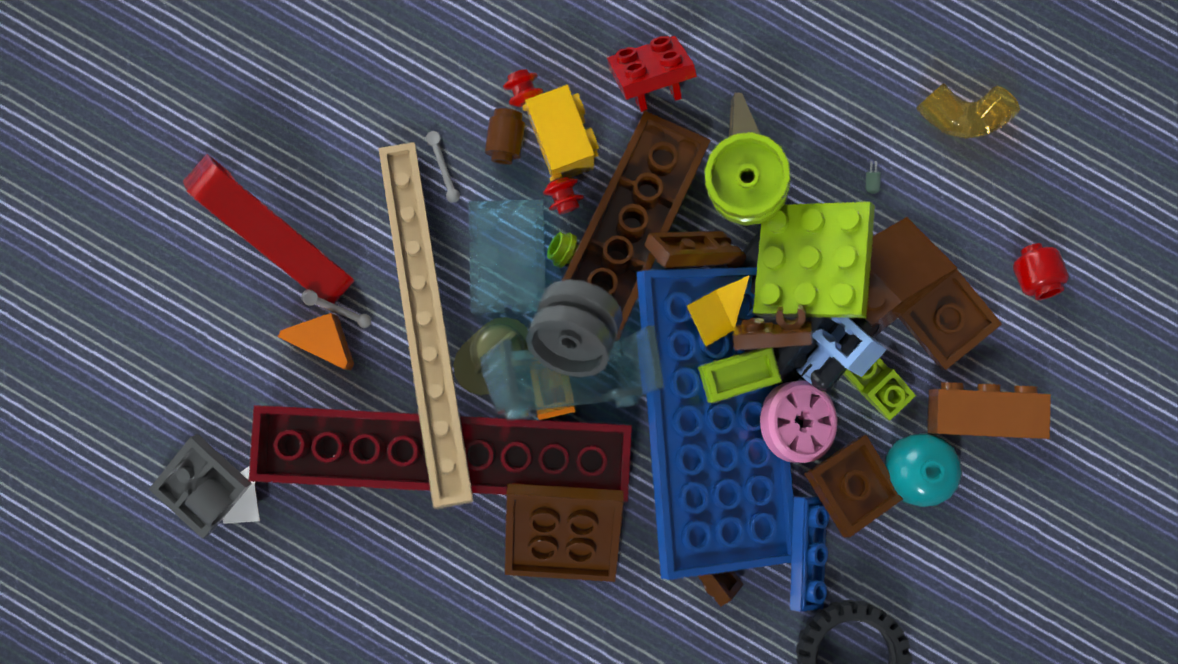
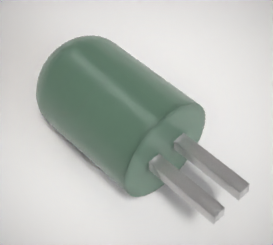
M871 161L870 171L866 172V191L875 194L880 191L881 172L877 171V161H875V171H872Z

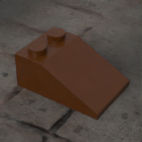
M908 217L877 233L872 239L867 314L864 319L872 328L877 324L880 325V329L875 336L957 271L958 268Z

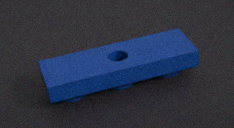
M817 496L794 497L790 610L802 612L823 609L824 600L827 595L824 578L825 563L828 558L826 526L829 522V513Z

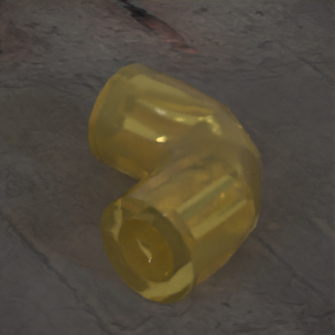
M945 83L940 85L916 107L929 123L944 134L963 139L988 136L1005 126L1020 112V106L1015 97L1003 87L994 86L976 102H966L958 98Z

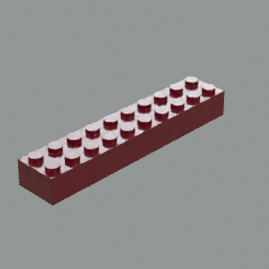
M254 405L248 481L431 491L420 416L415 413ZM460 416L472 493L506 495L509 483L623 491V501H628L632 425Z

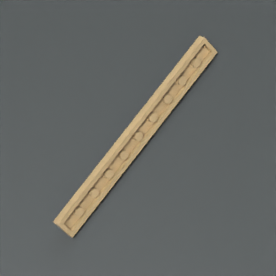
M415 142L378 148L433 507L439 509L472 503L471 483Z

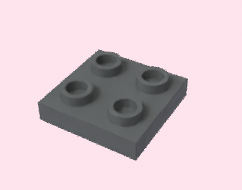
M196 434L188 439L149 490L195 533L204 539L212 533L252 483L199 434Z

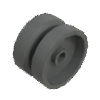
M576 280L554 282L545 289L537 312L526 336L528 349L540 363L553 371L576 377L596 375L605 369L614 346L613 343L623 320L621 307L603 289L587 282Z

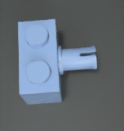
M831 317V320L839 325L832 334L823 329L814 332L813 338L817 341L818 347L809 355L805 365L797 368L796 371L801 375L807 366L812 364L811 368L802 376L812 384L811 373L814 370L820 369L829 357H835L846 369L862 377L887 349L850 318ZM845 333L849 335L855 334L862 340L848 357L840 351L841 344L838 343Z

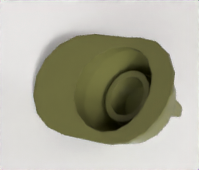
M508 317L495 318L483 325L456 353L453 366L455 377L460 386L470 393L486 395L496 392L508 383L531 359L532 353L529 351L526 342L527 327L518 320Z

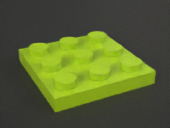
M871 202L787 204L774 217L761 223L753 314L776 317L777 308L783 306L784 317H798V305H803L806 310V317L866 318L875 205Z

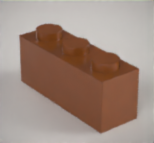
M941 382V389L929 390L928 433L1050 439L1051 394H1038V386H1014V392H1001V385L978 384L977 391L964 390V383Z

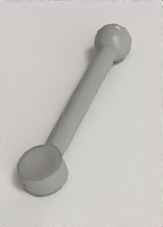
M431 131L426 135V141L428 145L433 147L447 188L446 199L451 203H455L460 199V193L454 189L439 145L441 137L439 133Z
M310 289L302 293L301 297L306 305L317 304L356 321L361 328H367L371 325V317L367 314L358 315L321 299Z

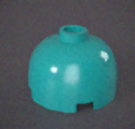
M927 433L909 435L896 441L888 451L884 463L889 471L890 481L897 494L903 498L902 501L918 507L936 506L950 499L958 489L962 477L961 460L955 449L942 438Z

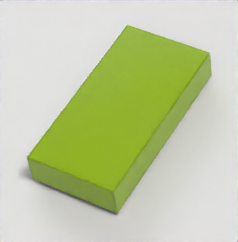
M758 348L698 366L708 403H714L782 382L773 348Z

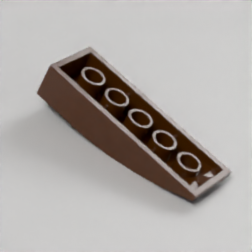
M644 111L562 281L576 280L595 285L615 299L621 307L623 317L615 339L617 342H619L639 299L637 272L652 270L656 262V258L644 246L649 233L670 232L711 141L704 136L647 111Z

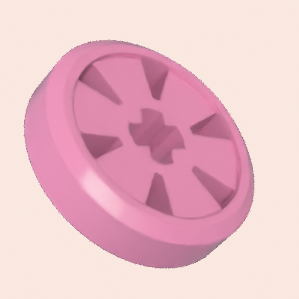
M808 381L785 382L775 387L763 403L760 416L761 432L768 448L780 459L792 463L812 462L822 457L834 442L837 432L836 409L826 391L816 389ZM796 416L803 421L802 427L795 423Z

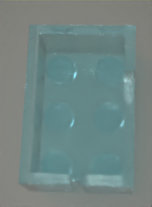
M469 201V235L473 241H477L469 242L471 313L474 316L507 315V307L505 305H512L514 315H535L544 291L547 288L544 201Z

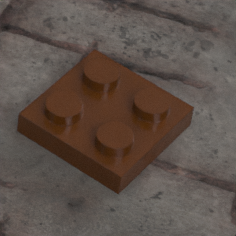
M958 270L898 317L942 371L947 370L1002 325L1000 320Z
M867 435L859 436L805 473L806 478L843 538L852 537L903 500L892 485L889 471Z

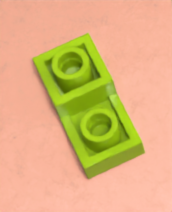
M880 358L862 377L848 369L843 374L868 402L889 421L916 397L896 371L887 367Z

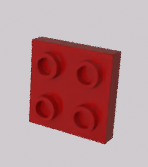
M675 35L671 37L660 36L653 39L650 44L637 48L626 47L617 51L615 55L607 57L609 69L626 100L634 97L640 112L648 110L645 99L646 93L669 86L671 95L677 101L682 99L679 82L697 77L693 61Z

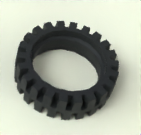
M836 601L830 603V606L827 608L823 607V609L817 610V615L813 618L810 617L806 622V628L801 630L799 635L800 642L796 648L798 659H796L797 664H818L819 645L826 633L840 623L859 621L868 623L878 629L886 640L889 652L888 664L912 663V655L908 650L910 645L908 639L903 634L902 628L886 612L862 601Z

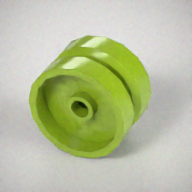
M753 132L735 134L718 144L710 154L705 168L706 188L716 211L728 221L741 225L761 224L774 217L785 205L790 190L789 161L778 144L767 136ZM745 176H753L754 180L752 182H743L745 181Z

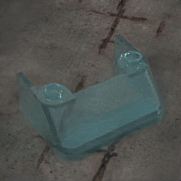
M646 326L622 341H614V346L605 369L596 375L586 377L568 376L553 371L540 363L529 350L512 351L511 339L502 340L480 357L482 375L496 412L498 414H505L506 420H515L529 417L528 411L612 401H615L616 407L639 404L638 397L645 396L664 387L655 327Z

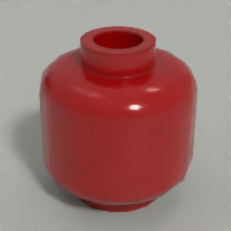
M1035 243L1020 251L1022 256L1014 262L1013 271L1023 294L1034 296L1035 300H1044L1064 291L1063 285L1069 279V272L1058 249L1043 247L1041 243Z

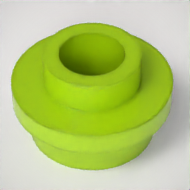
M562 232L555 235L547 251V258L553 261L554 266L562 268L566 264L571 263L579 246L576 244V235L572 233L564 234Z

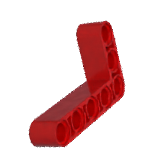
M206 154L183 180L186 191L196 201L306 290H313L319 298L335 304L355 281L341 267L240 185L234 176L210 155Z

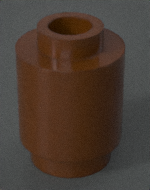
M497 108L494 110V115L489 118L485 154L491 156L492 162L511 165L513 160L521 158L525 122L522 121L523 114L513 109Z

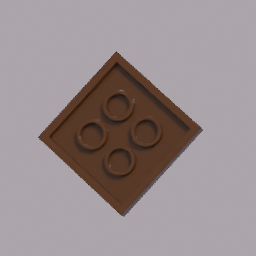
M508 483L506 494L505 575L615 582L623 509V491Z

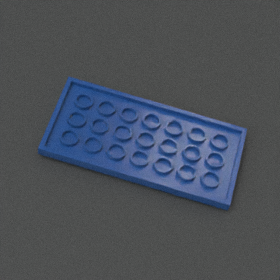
M757 267L643 270L637 272L661 579L672 580L792 563L794 501L790 462L780 459L768 448L760 426L763 403L775 387L769 385L714 403H708L698 366L744 353L745 349L734 350V331L705 346L687 308V305L714 290L749 276L736 325H741L742 321L750 319L755 315L753 314L754 294L751 292L752 276L757 274ZM750 302H751V304H752V309H751V311L749 312V305H750Z

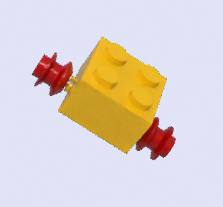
M527 69L518 70L507 76L508 81L503 85V89L512 90L514 96L509 100V105L522 107L523 111L528 112L530 123L551 175L549 178L551 183L543 191V195L552 196L554 200L549 210H557L559 215L571 212L580 207L578 201L584 198L583 195L574 193L573 187L578 183V180L571 177L594 169V158L598 157L597 149H599L592 128L584 129L583 124L586 122L582 101L578 93L571 94L568 84L543 93L542 88H534L533 82L538 77L537 73H529Z

